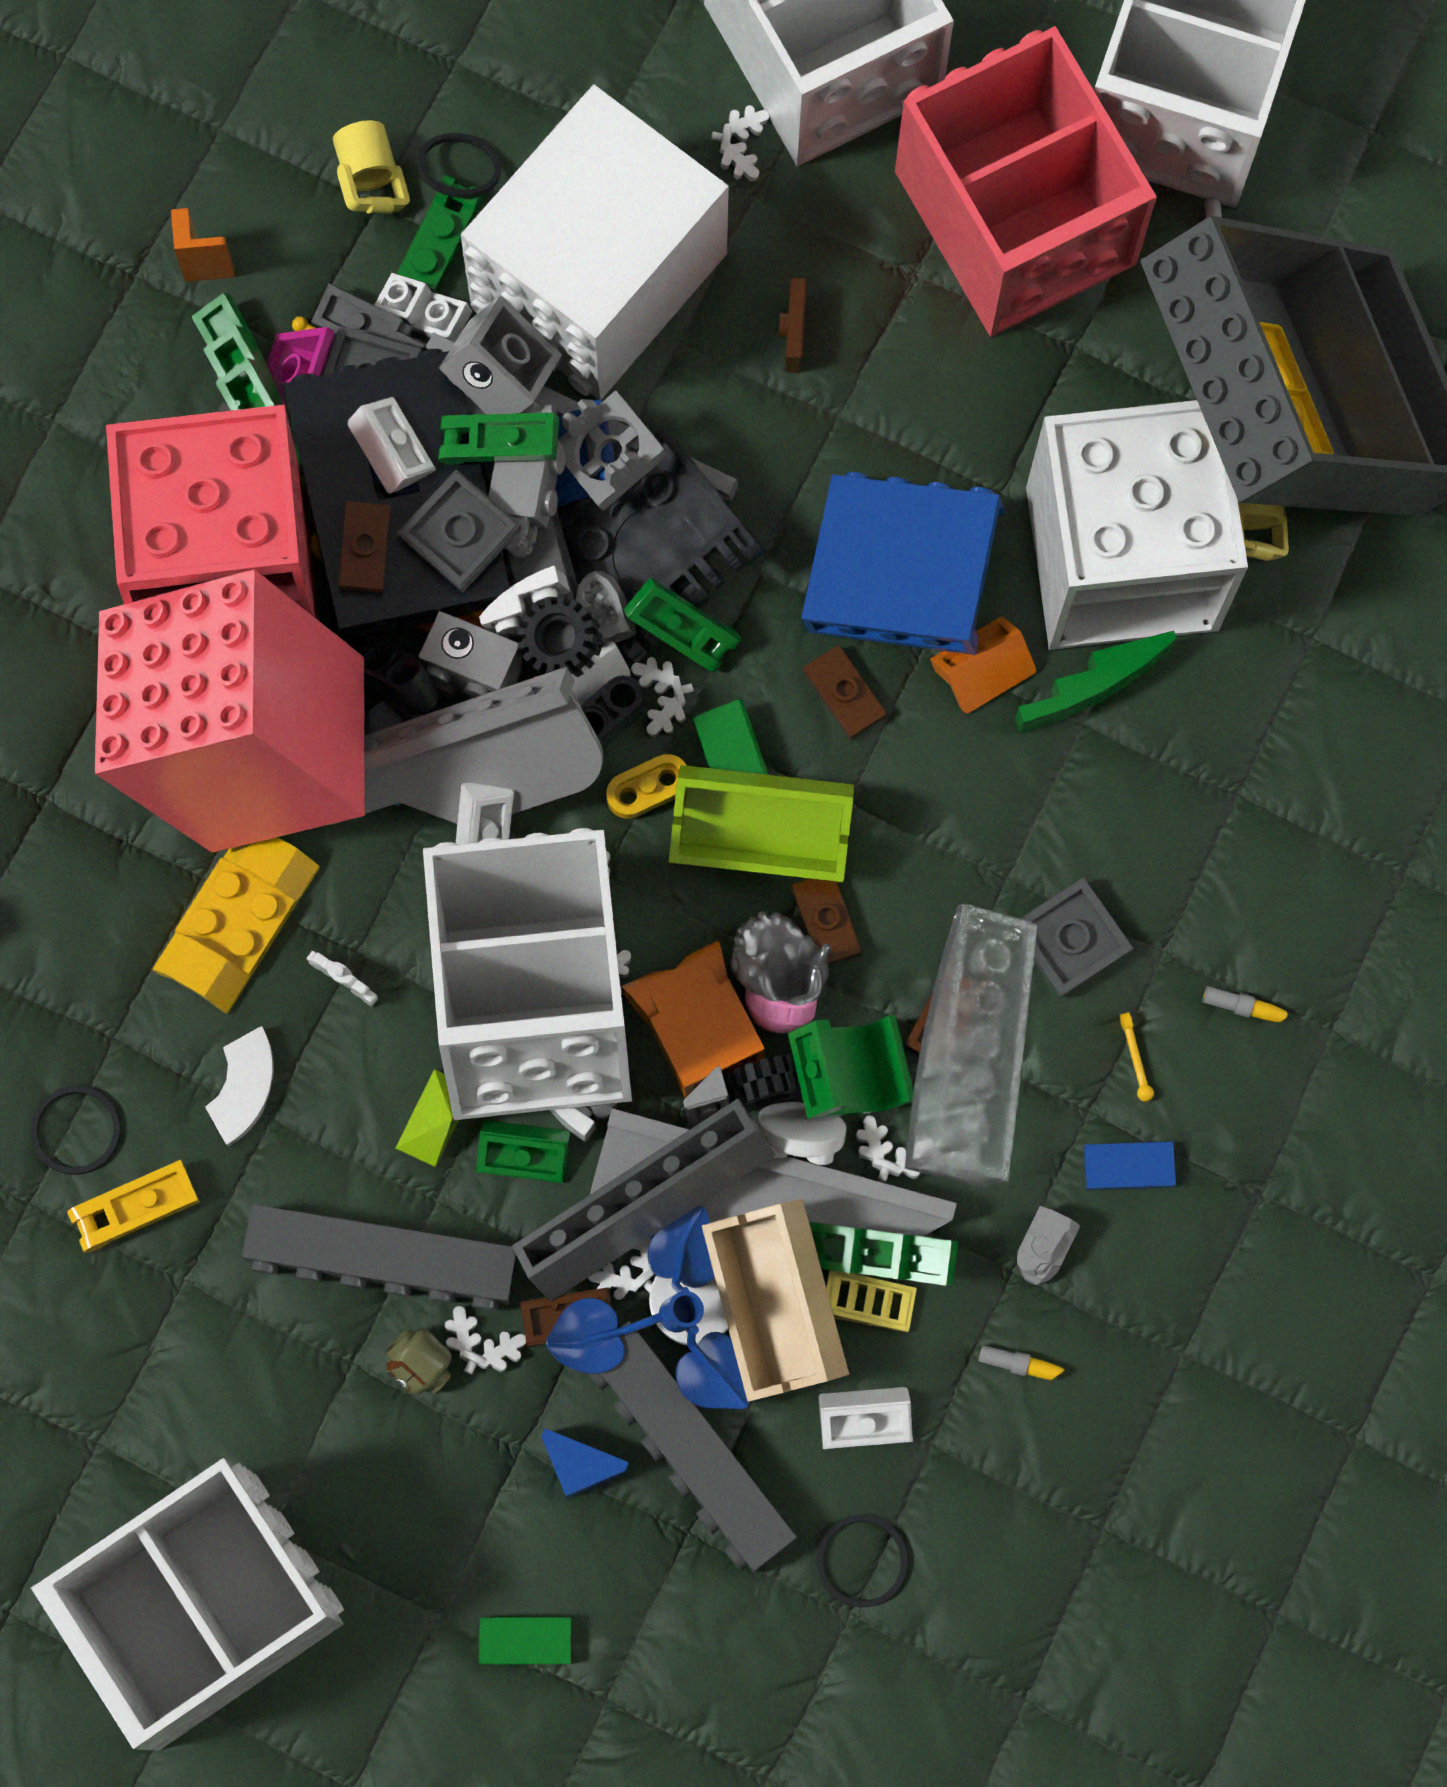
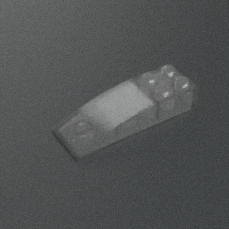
M958 904L943 951L923 1033L914 1085L904 1169L980 1188L1008 1181L1038 924L968 904Z

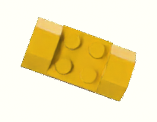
M279 837L228 849L224 857L219 859L174 930V936L152 970L195 992L228 1015L320 868L319 865L298 848Z

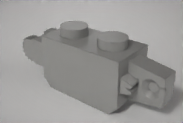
M533 402L525 409L524 413L554 412L557 415V409L550 404ZM559 441L557 445V460L495 461L488 497L521 525L522 530L504 548L507 551L509 550L515 558L521 559L523 557L525 559L526 556L533 553L532 549H534L533 544L536 543L538 528L548 529L550 516H553L556 512L558 496L555 491L557 476L563 472L566 460L565 450Z

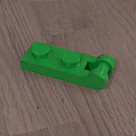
M447 174L440 181L441 184L455 189L477 188L473 185L470 188L458 184L457 178ZM437 192L397 275L426 283L432 292L438 293L462 244L461 233L474 220L482 204L484 194L473 198H456ZM451 200L463 204L459 213L448 209Z
M554 412L443 416L441 418L440 431L444 433V445L439 447L438 461L449 465H459L464 462L557 460L559 417ZM469 433V444H461L462 435Z
M651 577L623 609L627 618L713 673L722 665L723 661L721 658L729 649L734 650L742 641L740 635L731 627L721 624ZM711 637L715 639L709 647L704 646Z

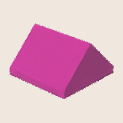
M329 327L279 333L275 336L266 364L282 404H285L289 423L283 383L291 382L292 378L301 374L312 373L316 377L323 375L335 340L334 330Z

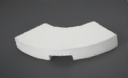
M262 1026L223 1047L228 1062L227 1079L220 1094L205 1107L227 1147L240 1140L256 1124L265 1109L274 1079V1060L268 1037Z

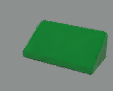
M738 699L703 712L693 718L709 768L768 775L743 699Z
M484 1120L479 1136L476 1172L564 1183L571 1132L562 1129Z

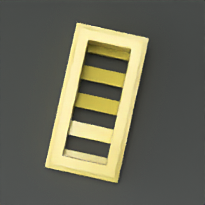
M829 1270L826 1289L834 1319L909 1333L917 1288L854 1273ZM841 1284L849 1285L846 1308L837 1306ZM858 1287L867 1289L863 1312L854 1310ZM876 1291L885 1292L880 1316L872 1314ZM893 1294L902 1296L898 1320L889 1318Z

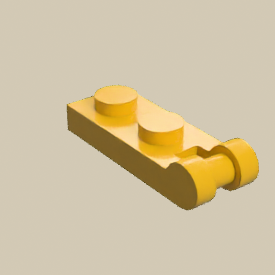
M178 1160L69 1209L67 1214L72 1225H77L82 1235L79 1242L83 1252L90 1253L114 1240L198 1204L200 1201L183 1162ZM105 1211L110 1225L98 1229L94 1217Z

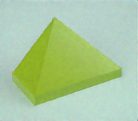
M434 1069L396 1146V1150L435 1168L459 1120H454L444 1073Z

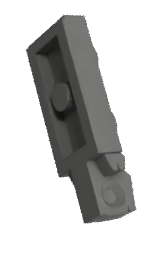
M328 283L311 321L321 327H329L334 330L335 334H337L339 326L417 347L421 349V352L427 350L425 342L411 336L414 326L406 323L405 319L334 284Z

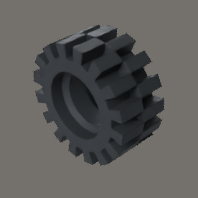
M557 596V600L551 597L543 598L544 605L542 606L534 603L530 607L534 613L531 616L524 614L521 619L526 623L525 628L518 627L517 635L522 638V641L518 642V646L525 654L523 655L524 659L541 674L567 667L570 674L579 677L584 674L581 669L585 665L591 669L595 664L591 660L593 654L599 656L602 650L597 646V642H603L602 634L597 629L600 628V625L592 616L593 614L574 599L570 601L565 596ZM557 623H568L572 625L575 631V641L572 647L561 654L549 652L545 645V637L548 630Z
M787 1054L783 1057L781 1055L774 1056L772 1059H761L757 1063L751 1062L745 1064V1067L735 1068L732 1072H727L723 1076L729 1102L732 1103L739 1099L748 1112L755 1109L756 1111L762 1110L771 1104L788 1102L792 1100L791 1098L802 1096L792 1054Z

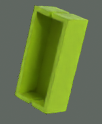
M680 765L677 777L669 862L844 882L854 784Z

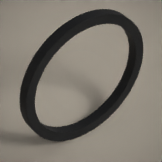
M463 133L441 134L428 140L421 147L418 154L417 167L421 178L432 189L447 196L456 198L478 197L492 190L500 179L501 161L498 154L488 143L475 136ZM446 142L468 143L480 148L491 158L495 173L486 184L480 187L455 189L445 186L432 178L425 168L424 158L427 152L436 145Z
M84 1086L65 1087L51 1093L38 1106L31 1122V1140L37 1155L50 1168L70 1175L89 1173L105 1164L115 1152L121 1133L120 1119L113 1104L102 1093ZM73 1093L87 1094L100 1100L109 1110L113 1121V1136L105 1153L93 1163L82 1167H66L53 1162L42 1150L38 1138L39 1122L46 1108L56 1099Z
M855 1515L838 1521L825 1533L818 1547L816 1563L819 1578L829 1594L846 1605L863 1608L879 1605L898 1591L906 1576L908 1557L902 1538L890 1524L874 1516ZM855 1522H869L882 1527L893 1537L900 1552L901 1567L896 1582L885 1594L872 1600L860 1601L843 1596L833 1588L824 1571L823 1555L829 1539L843 1526Z

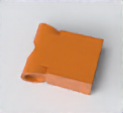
M719 940L686 955L682 962L674 969L653 971L620 987L622 994L631 1007L650 1026L651 1032L684 1098L717 1066H720L722 1075L725 1076L724 1074L732 1072L735 1068L745 1067V1064L757 1063L761 1059H765V1048L730 980L727 978Z

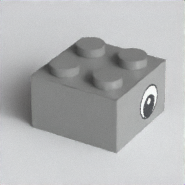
M500 295L469 320L439 369L454 385L458 386L475 402L485 414L521 413L535 401L562 354Z
M439 611L418 656L420 663L437 688L439 695L447 698L455 694L470 700L517 684L523 671L521 650L517 642Z

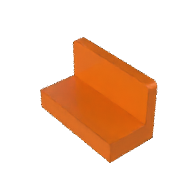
M188 208L171 209L174 250L185 282L235 277L234 265L225 237L198 239Z
M1003 616L976 631L979 638L976 655L942 651L930 658L935 672L951 686L960 709L966 714L1036 673L1035 664L1021 631Z

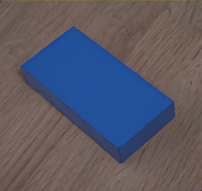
M1173 1142L1085 1144L1083 1147L1086 1191L1174 1188L1176 1186Z

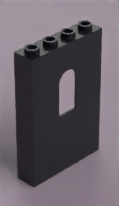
M429 349L419 353L418 357L401 360L399 357H388L379 360L374 366L358 368L356 365H347L337 368L333 371V374L318 377L312 373L301 374L292 378L291 382L283 383L285 402L338 636L342 640L434 622L439 611L453 617L483 612L495 599L510 588L501 552L462 593L397 535V532L455 470L460 472L488 497L480 462H464L459 465H449L438 461L439 447L444 445V433L440 431L441 418L447 415H469L463 391L454 385L439 369L449 351L443 352L442 349ZM394 397L436 470L417 481L420 492L377 500L368 459L348 427V420L360 406ZM469 433L462 435L461 444H469ZM346 501L390 505L383 593L339 590Z

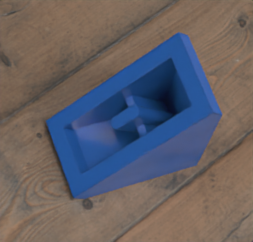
M544 1428L541 1438L567 1499L626 1475L629 1462Z

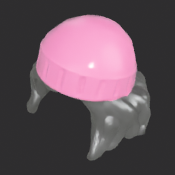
M761 911L758 913L757 919L750 916L748 922L742 923L736 931L737 936L734 938L733 955L730 963L731 970L735 978L746 988V1007L753 1022L769 1032L789 1033L810 1023L814 1018L818 997L829 977L828 955L832 947L829 943H825L819 949L811 936L803 935L800 928L794 925L790 918L783 916L779 912L767 915L766 912Z

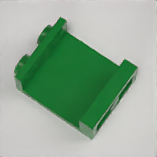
M895 1015L884 1017L867 1026L837 1028L830 1027L829 1019L815 1020L788 1033L807 1119L889 1112L915 1101Z

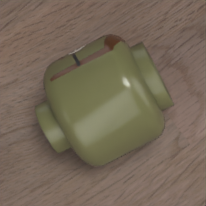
M407 1328L390 1344L384 1353L388 1357L386 1362L387 1373L411 1395L422 1394L427 1389L434 1394L451 1377V1373L446 1370L452 1360L451 1352L427 1329L421 1328L413 1332L410 1328Z

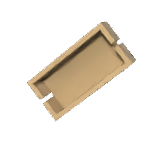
M803 1199L776 1204L701 1225L747 1401L757 1400L849 1375Z

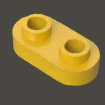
M663 754L615 776L610 781L606 792L610 810L618 817L632 819L675 800L680 765H687L675 755ZM663 774H672L676 779L675 782L669 786L661 784L659 779ZM625 792H632L637 798L635 802L625 804L621 801L620 797Z

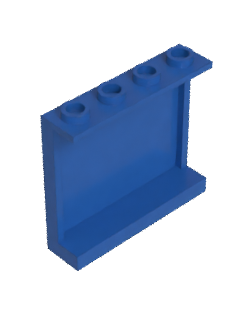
M848 472L845 476L832 474L801 617L808 632L976 655L979 638L975 627L998 516H1004L1005 513L1000 496L992 490L982 487H973L970 491L953 489L952 486L941 482H931L928 486L912 484L910 481L899 477H889L887 481L871 479L869 476L858 472Z

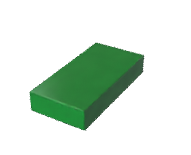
M571 1617L480 1618L479 1664H571Z

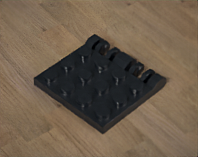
M661 427L653 435L668 452L669 455L604 511L597 506L591 497L578 500L559 519L578 586L587 574L594 571H603L614 577L624 593L628 605L651 577L700 609L713 597L700 579L693 573L696 568H699L708 581L720 591L726 586L723 575L707 560L711 555L719 550L726 559L727 564L740 574L747 568V565L728 543L730 539L734 541L751 562L756 561L766 552V549L745 526L667 428ZM635 623V627L651 645L655 647L661 642V639ZM637 633L629 639L617 642L626 655L635 663L639 662L650 652Z

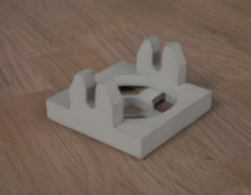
M616 390L599 405L593 400L581 399L577 404L582 414L579 417H575L569 412L563 415V427L567 430V433L558 440L565 450V466L603 511L669 455ZM611 420L626 422L630 425L619 436H606L599 427L603 422ZM589 435L596 444L594 457L582 467L580 463V448L583 439ZM639 438L638 453L629 452L628 447ZM610 442L620 443L622 446L620 457L612 463L603 462L601 452L605 445ZM603 468L605 469L604 478L606 480L593 479L597 473Z

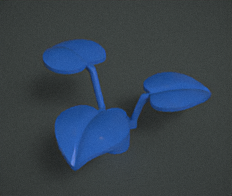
M703 1206L695 1207L655 1233L651 1238L647 1251L649 1267L653 1274L660 1278H672L671 1286L676 1294L661 1304L659 1313L617 1328V1315L607 1303L595 1298L575 1301L560 1314L553 1329L546 1338V1346L550 1353L561 1364L574 1371L586 1374L604 1373L616 1367L623 1360L625 1351L619 1336L661 1323L664 1328L671 1332H687V1346L692 1352L683 1355L676 1366L677 1385L687 1400L697 1406L709 1409H744L748 1407L749 1402L746 1398L731 1338L720 1332H710L702 1337L698 1345L696 1343V1334L699 1332L696 1324L703 1317L704 1306L701 1299L695 1293L690 1292L687 1287L699 1288L715 1278L701 1226L710 1223L706 1208Z

